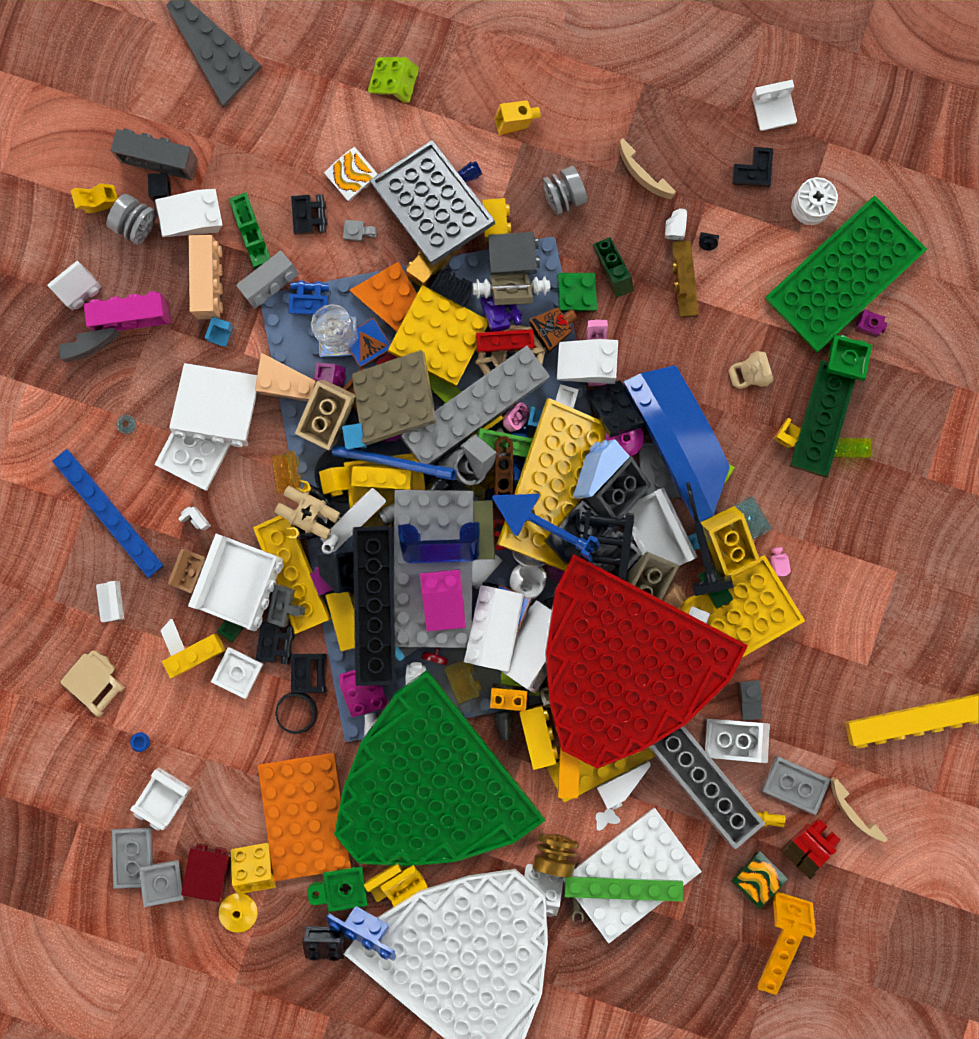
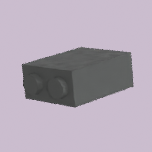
M534 232L488 235L491 275L536 274L537 268H540V258L536 256L535 249H539L538 238H534Z

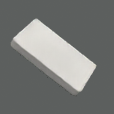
M120 581L97 584L100 621L123 620L124 611Z

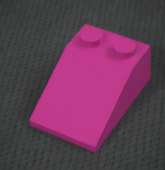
M460 569L421 572L420 578L426 631L466 628Z

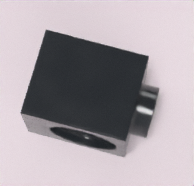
M167 173L148 174V196L153 202L156 199L171 196V178Z

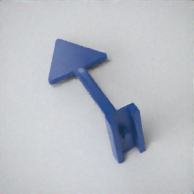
M539 494L492 496L515 536L519 535L522 527L528 520L575 545L577 549L581 550L583 558L592 563L593 558L590 552H594L595 549L593 547L600 548L601 545L598 539L590 535L588 540L582 537L578 538L533 514L532 510L540 497Z

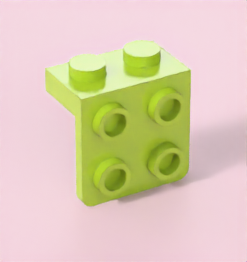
M378 57L368 91L371 94H393L403 103H409L419 67L407 57Z

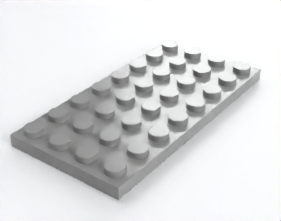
M395 490V647L467 648L472 627L473 491ZM460 569L466 628L426 631L420 573Z

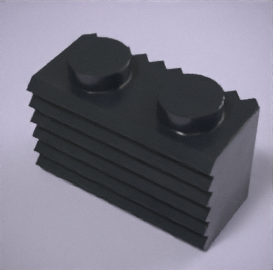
M440 269L429 289L461 307H465L473 293L472 282L466 278H457L456 274L449 269H445V271Z

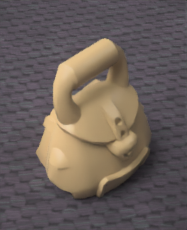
M760 351L751 353L748 359L732 365L728 371L732 385L738 389L751 385L766 387L774 380L766 353ZM736 368H741L742 376L745 380L742 384L739 382Z

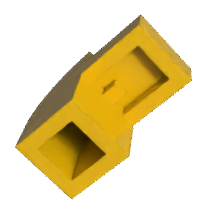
M100 183L91 189L74 188L71 190L75 209H84L85 213H96L109 209L118 199L115 186Z

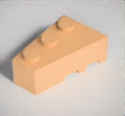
M261 353L255 391L262 395L308 402L316 381Z

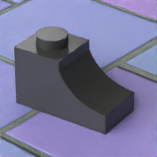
M754 679L737 682L742 720L762 718L760 680Z

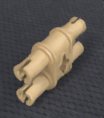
M288 486L284 496L298 503V508L293 510L279 503L274 513L289 520L290 525L306 531L305 533H313L326 540L331 530L317 523V517L321 515L336 523L341 513L327 506L324 500L321 501L309 495V492L303 493ZM310 508L312 515L305 518L303 511Z

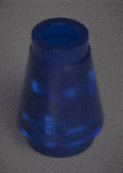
M470 161L458 171V174L465 182L479 179V176L483 175L477 161Z

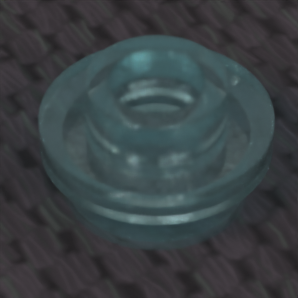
M122 415L117 420V429L124 434H129L134 431L136 421L130 415ZM124 421L129 422L127 427H123Z

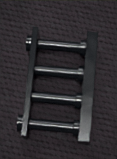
M586 508V512H582L581 524H584V539L588 540L590 534H588L589 523L620 526V529H623V536H619V538L592 535L598 539L600 544L614 545L617 548H621L620 556L608 557L592 554L591 556L593 558L592 563L615 565L618 568V573L615 576L626 581L634 513L626 512L625 517L619 519L590 515L591 508Z

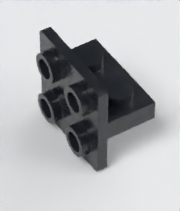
M306 926L305 938L302 940L305 958L313 961L319 959H328L330 961L344 959L345 934L341 931L336 932L330 927Z

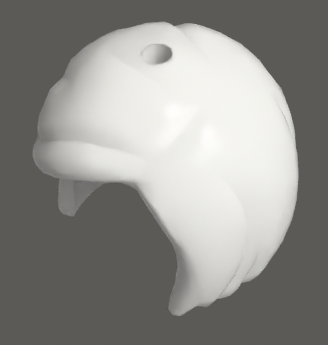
M519 564L514 568L510 576L511 590L525 594V597L531 600L535 599L545 588L547 574L542 567L531 568Z

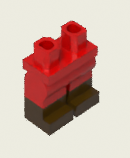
M819 818L811 825L807 823L804 828L780 849L810 880L816 875L815 872L837 851L834 848L841 840L833 832L824 839L820 834L827 826Z

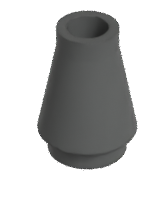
M511 711L496 712L494 720L499 740L511 739L513 721Z

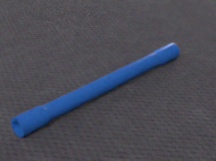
M337 444L332 448L333 456L415 471L448 480H454L456 477V469L435 466L356 449L347 450L345 446Z

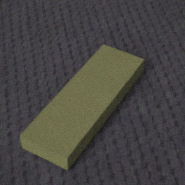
M493 500L473 501L475 560L495 559Z

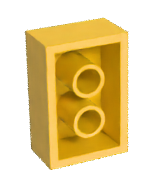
M735 506L701 522L716 568L723 576L731 575L732 577L761 562L744 514Z
M540 704L527 707L526 711H519L533 770L556 765L555 759H559L556 746L551 744L554 736L552 728L547 727L546 721L549 720L547 709L543 708Z

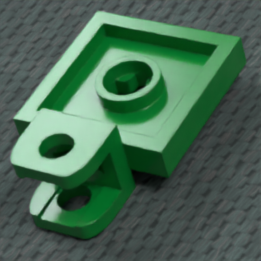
M362 866L323 872L324 881L314 882L307 889L309 904H328L329 912L355 908V906H368ZM345 883L347 884V886H351V889L348 890V894H344V891H340V888L343 887V884ZM317 891L320 895L316 896L313 892Z

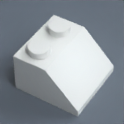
M78 261L48 284V287L72 311L82 307L84 301L89 297L95 296L102 287L88 269Z

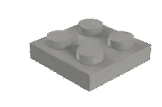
M179 860L138 867L143 907L183 900Z

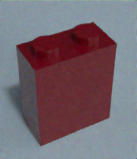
M201 843L192 846L189 851L181 895L220 902L224 895L231 852H227V849L223 847L211 849L208 848V845Z

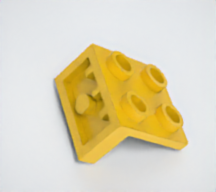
M269 843L231 849L232 886L238 895L276 888V881H274L271 873Z

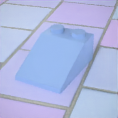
M615 439L604 440L600 443L596 442L589 448L590 452L585 457L573 495L575 499L592 497L630 457Z

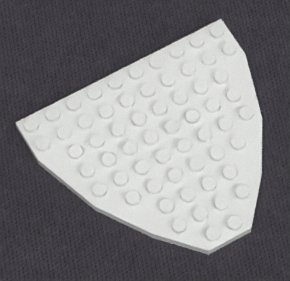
M516 869L468 875L420 890L376 917L389 924V929L380 942L395 950L396 958L394 961L383 959L373 949H365L357 940L353 941L344 952L346 957L445 1039H525L543 990L548 946L546 894Z

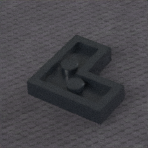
M754 147L752 165L734 164L732 185L770 187L773 148Z

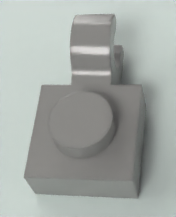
M345 220L343 239L363 242V236L376 238L377 230L373 226L364 227V221Z

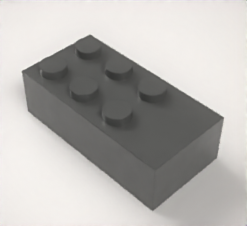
M116 129L111 152L120 163L193 180L198 158L191 147L172 143L171 140L163 137L156 139L147 133L139 135L130 129Z

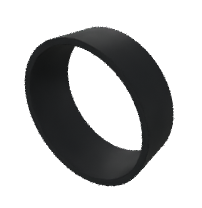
M290 692L284 695L279 700L275 712L279 726L293 734L304 733L312 728L318 715L315 701L306 693ZM290 696H300L306 699L312 708L310 723L299 731H291L284 728L278 719L277 711L279 705Z

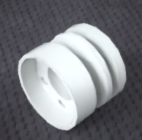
M815 177L808 179L801 185L792 199L791 208L793 215L805 225L820 224L835 208L838 200L837 190L825 178Z

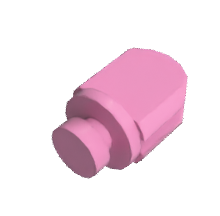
M782 547L772 548L771 553H774V555L769 556L772 568L777 576L788 575L791 568L787 553H781L783 551Z

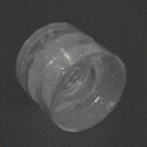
M334 304L325 305L313 315L311 321L312 332L325 349L329 352L341 353L352 348L358 337V329L344 308Z

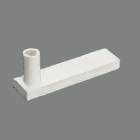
M372 487L330 528L331 533L326 540L320 538L324 543L322 551L325 554H330L332 551L335 552L352 535L353 527H361L385 504L386 500Z

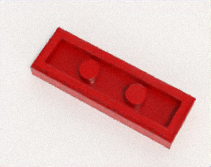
M533 329L479 332L475 334L477 353L516 351L523 349L525 346H528L530 350L535 349Z

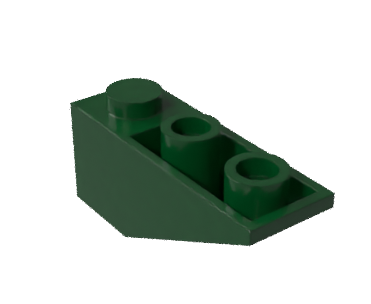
M611 237L594 243V249L616 298L633 292L632 276Z

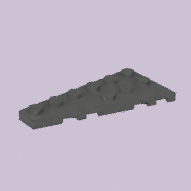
M170 0L167 4L170 13L221 104L225 107L262 68L261 64L189 0Z

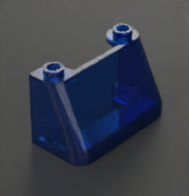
M479 522L464 524L459 532L460 539L421 541V533H418L416 527L411 524L398 525L401 555L407 563L471 562L480 556Z

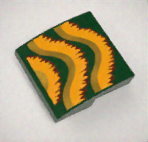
M758 851L746 866H743L737 872L731 882L760 909L774 896L788 878L761 851Z

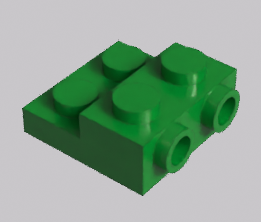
M835 335L830 344L826 372L864 382L872 344H868L863 340L849 339L844 335Z

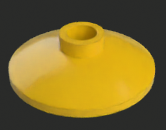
M231 894L222 901L219 907L220 922L231 932L240 933L247 931L254 925L257 919V905L246 894ZM234 911H239L240 917H235Z

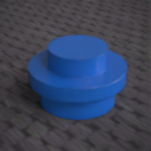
M138 732L131 737L130 745L137 752L145 751L150 745V738L147 734Z

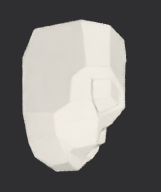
M679 208L673 211L671 218L666 221V239L677 241L684 239L687 210Z

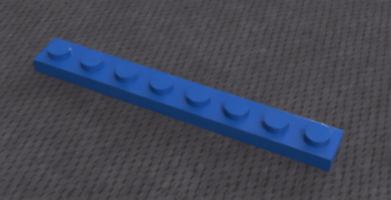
M66 449L52 460L148 578L164 567L160 559L69 449Z

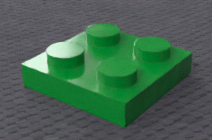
M595 273L557 274L558 307L561 312H568L571 309L574 312L597 311Z

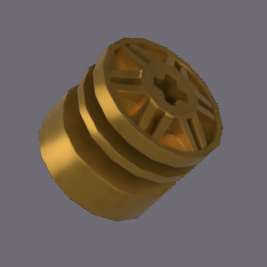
M539 834L538 841L546 844H537L536 848L543 851L544 854H536L534 856L532 868L549 875L573 877L575 863L568 860L567 857L577 856V852L571 849H577L579 843L563 835Z

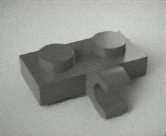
M280 584L274 586L267 622L286 627L290 614L296 617L304 615L305 607L292 605L295 589Z

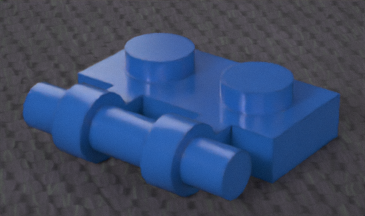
M303 280L291 282V289L298 291L297 294H290L289 314L327 316L329 297L321 295V292L329 291V284H323L321 281L305 283ZM312 290L315 291V294L306 295L304 294V291Z

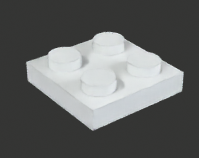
M228 647L211 682L247 699L263 663Z

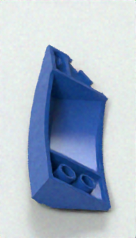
M674 365L640 373L624 381V387L644 418L645 428L694 522L695 519L686 482L689 481L700 522L713 517L730 465L703 411L678 368Z

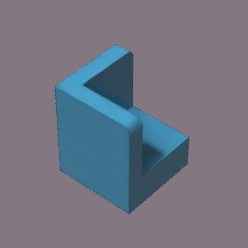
M212 317L205 339L208 342L226 347L234 326L230 322Z
M534 406L531 407L528 428L537 429L543 410L535 409Z
M362 423L342 426L347 450L360 447L363 449L367 448L362 443Z

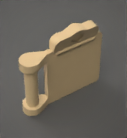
M94 650L89 654H83L61 680V684L84 703L97 717L102 716L106 706L119 691L122 692L125 688L124 685L111 675L115 671V667L110 663L109 658ZM111 683L112 689L96 706L93 702L106 686Z

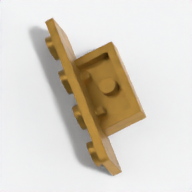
M691 241L673 242L674 262H672V273L675 274L676 279L673 285L674 292H677L679 316H697L699 312Z

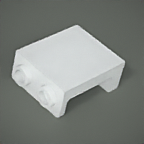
M157 768L152 773L151 780L136 804L130 810L134 812L133 815L140 820L145 819L150 822L149 825L152 828L164 830L168 827L192 788L163 769Z

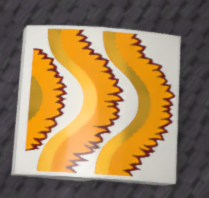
M356 147L346 152L324 172L347 201H352L363 188H367L371 184L370 180L378 175Z

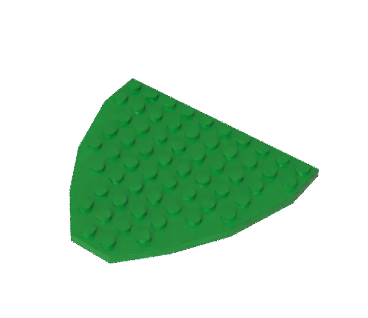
M426 670L393 695L361 740L343 787L334 835L357 863L392 866L398 863L399 866H415L457 862L513 844L546 820L430 672Z

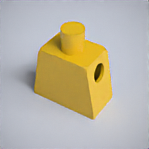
M528 101L500 104L494 117L498 135L527 129L532 119L540 118L541 113L539 107L530 108Z

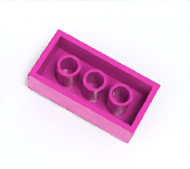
M157 291L147 292V295L142 296L130 294L128 298L121 299L120 297H110L106 301L93 299L89 301L90 303L84 304L86 326L92 331L109 328L122 331L172 324L169 301Z

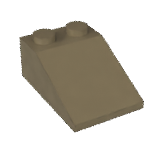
M646 551L627 572L626 582L662 600L679 565Z

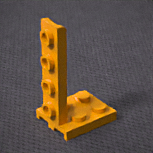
M776 892L773 896L775 927L782 928L758 983V990L774 995L778 994L803 935L814 938L816 933L813 902Z

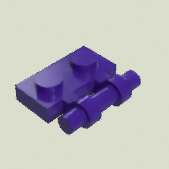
M489 295L488 298L480 297V304L491 332L509 329V322L514 321L516 326L523 323L521 311L517 309L516 304L494 305L493 295ZM509 307L510 313H506L504 308Z

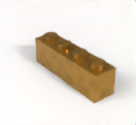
M461 247L433 265L429 263L421 250H419L416 259L410 261L406 267L408 279L420 287L424 285L428 288L439 270L445 268Z

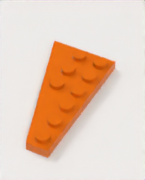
M399 262L349 290L350 293L362 301L364 305L369 307L396 332H398L417 296L416 290Z

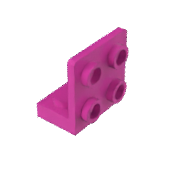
M355 670L339 674L340 687L351 717L383 709L388 704L382 685L355 686Z

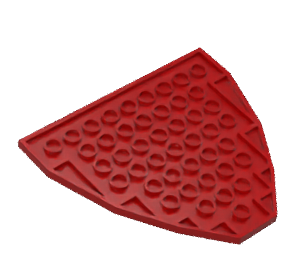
M573 554L555 588L545 648L549 703L561 750L597 769L643 751L685 726L731 680L748 645Z

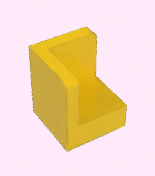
M790 418L783 422L774 437L775 441L788 449L794 447L800 431L799 427L791 423L792 419Z

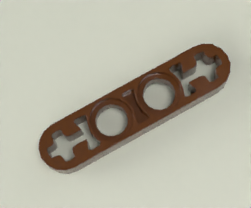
M501 436L494 442V451H496L494 495H498V492H508V495H513V442L509 437ZM504 439L505 443H508V447L504 449V454L508 453V456L498 457V453L503 452L502 447H499V443H502ZM501 459H505L508 462L506 470H501L498 466ZM501 479L508 481V487L505 490H501L498 487V482ZM493 500L494 508L498 512H500L499 508Z

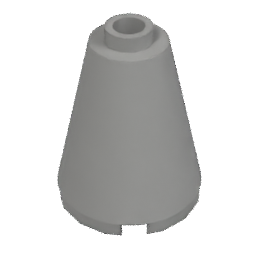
M462 449L444 455L438 462V466L456 469L455 480L465 485L479 484L486 476L485 474L482 478L477 479Z

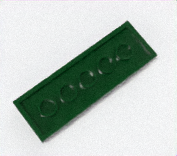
M821 360L789 467L827 478L855 379L826 372L828 362Z

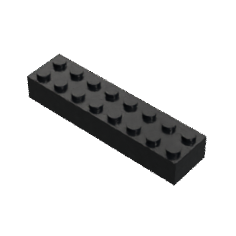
M393 526L353 527L355 686L396 685Z

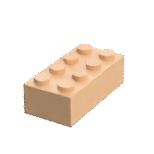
M189 235L190 312L197 319H211L212 317L220 319V313H223V303L220 302V295L223 294L220 276H222L223 270L222 265L219 264V257H222V247L219 246L218 241L212 235Z

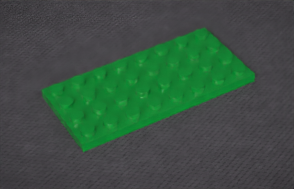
M874 195L764 299L817 353L916 261L927 248Z

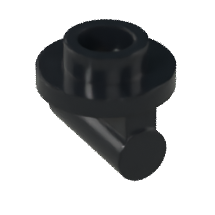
M700 232L699 246L706 251L714 250L718 246L719 235Z

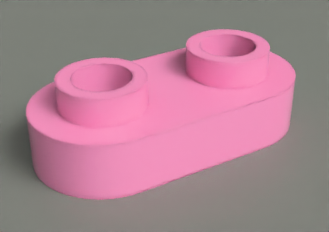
M521 402L515 404L503 416V426L508 431L514 432L519 430L526 423L530 416L527 406Z

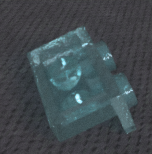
M753 496L735 505L744 514L753 540L772 529Z

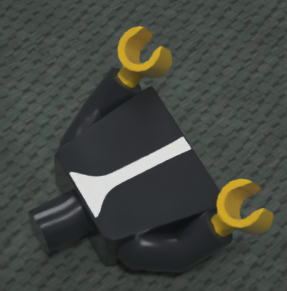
M300 480V482L304 483V488L296 487L297 490L309 492V495L321 501L324 500L327 506L334 508V505L331 504V499L326 494H323L321 489L309 485L307 481ZM310 508L308 510L304 509L305 518L312 515ZM321 515L316 519L317 523L328 529L330 524H335ZM297 526L286 528L292 531L291 536H286L287 539L310 540L319 537L313 533H305L306 531Z

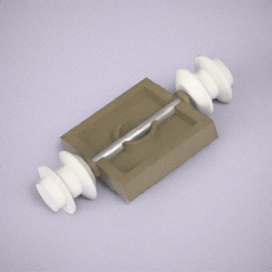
M528 273L490 275V283L487 279L484 280V283H480L476 279V283H473V295H477V299L483 294L488 298L491 290L494 305L533 303L532 291L536 296H538L539 292H543L546 296L547 292L550 291V281L546 280L544 276L542 280H538L535 277L532 283H530Z

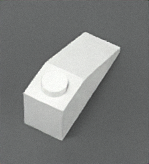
M649 761L596 786L607 809L612 808L614 810L623 805L622 802L627 799L651 766Z

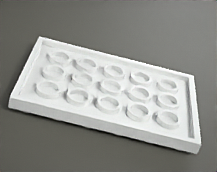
M653 808L575 867L573 876L682 880L684 886L702 871L658 811ZM576 898L608 943L663 902L655 900Z

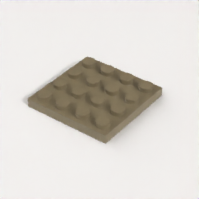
M422 350L352 374L359 423H362V443L366 446L437 423L425 353Z

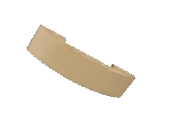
M622 138L619 143V151L631 175L652 193L663 198L672 199L676 191L663 178L657 183L633 159L636 151Z
M832 777L830 781L832 793L844 815L864 833L886 842L888 839L876 824L870 822L865 825L844 800L849 795V792L838 779Z

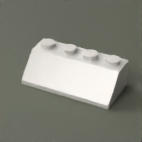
M480 585L464 662L509 672L525 594Z

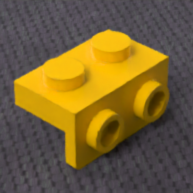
M414 865L380 886L394 907L420 890L428 888L424 877Z

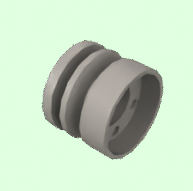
M574 166L560 170L561 180L555 174H551V180L548 177L542 178L546 200L557 216L562 214V208L565 212L569 211V201L575 208L588 202L584 185Z
M123 194L116 200L108 214L107 228L118 235L124 234L127 240L138 245L151 232L157 212L144 203L140 204L136 198L129 194Z

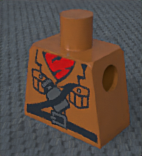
M555 308L531 318L529 324L544 347H546L547 352L550 353L559 345V342H563L572 333V328L569 324L578 318L572 309L562 314L559 308Z

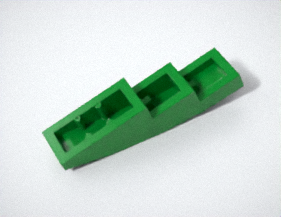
M245 192L229 198L253 267L256 270L271 257L248 194Z

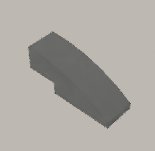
M115 328L76 334L77 342L59 344L60 358L68 363L88 357L115 340L119 336V331Z

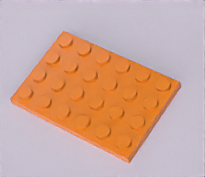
M335 752L258 764L274 881L351 868L350 853L334 835L341 801Z

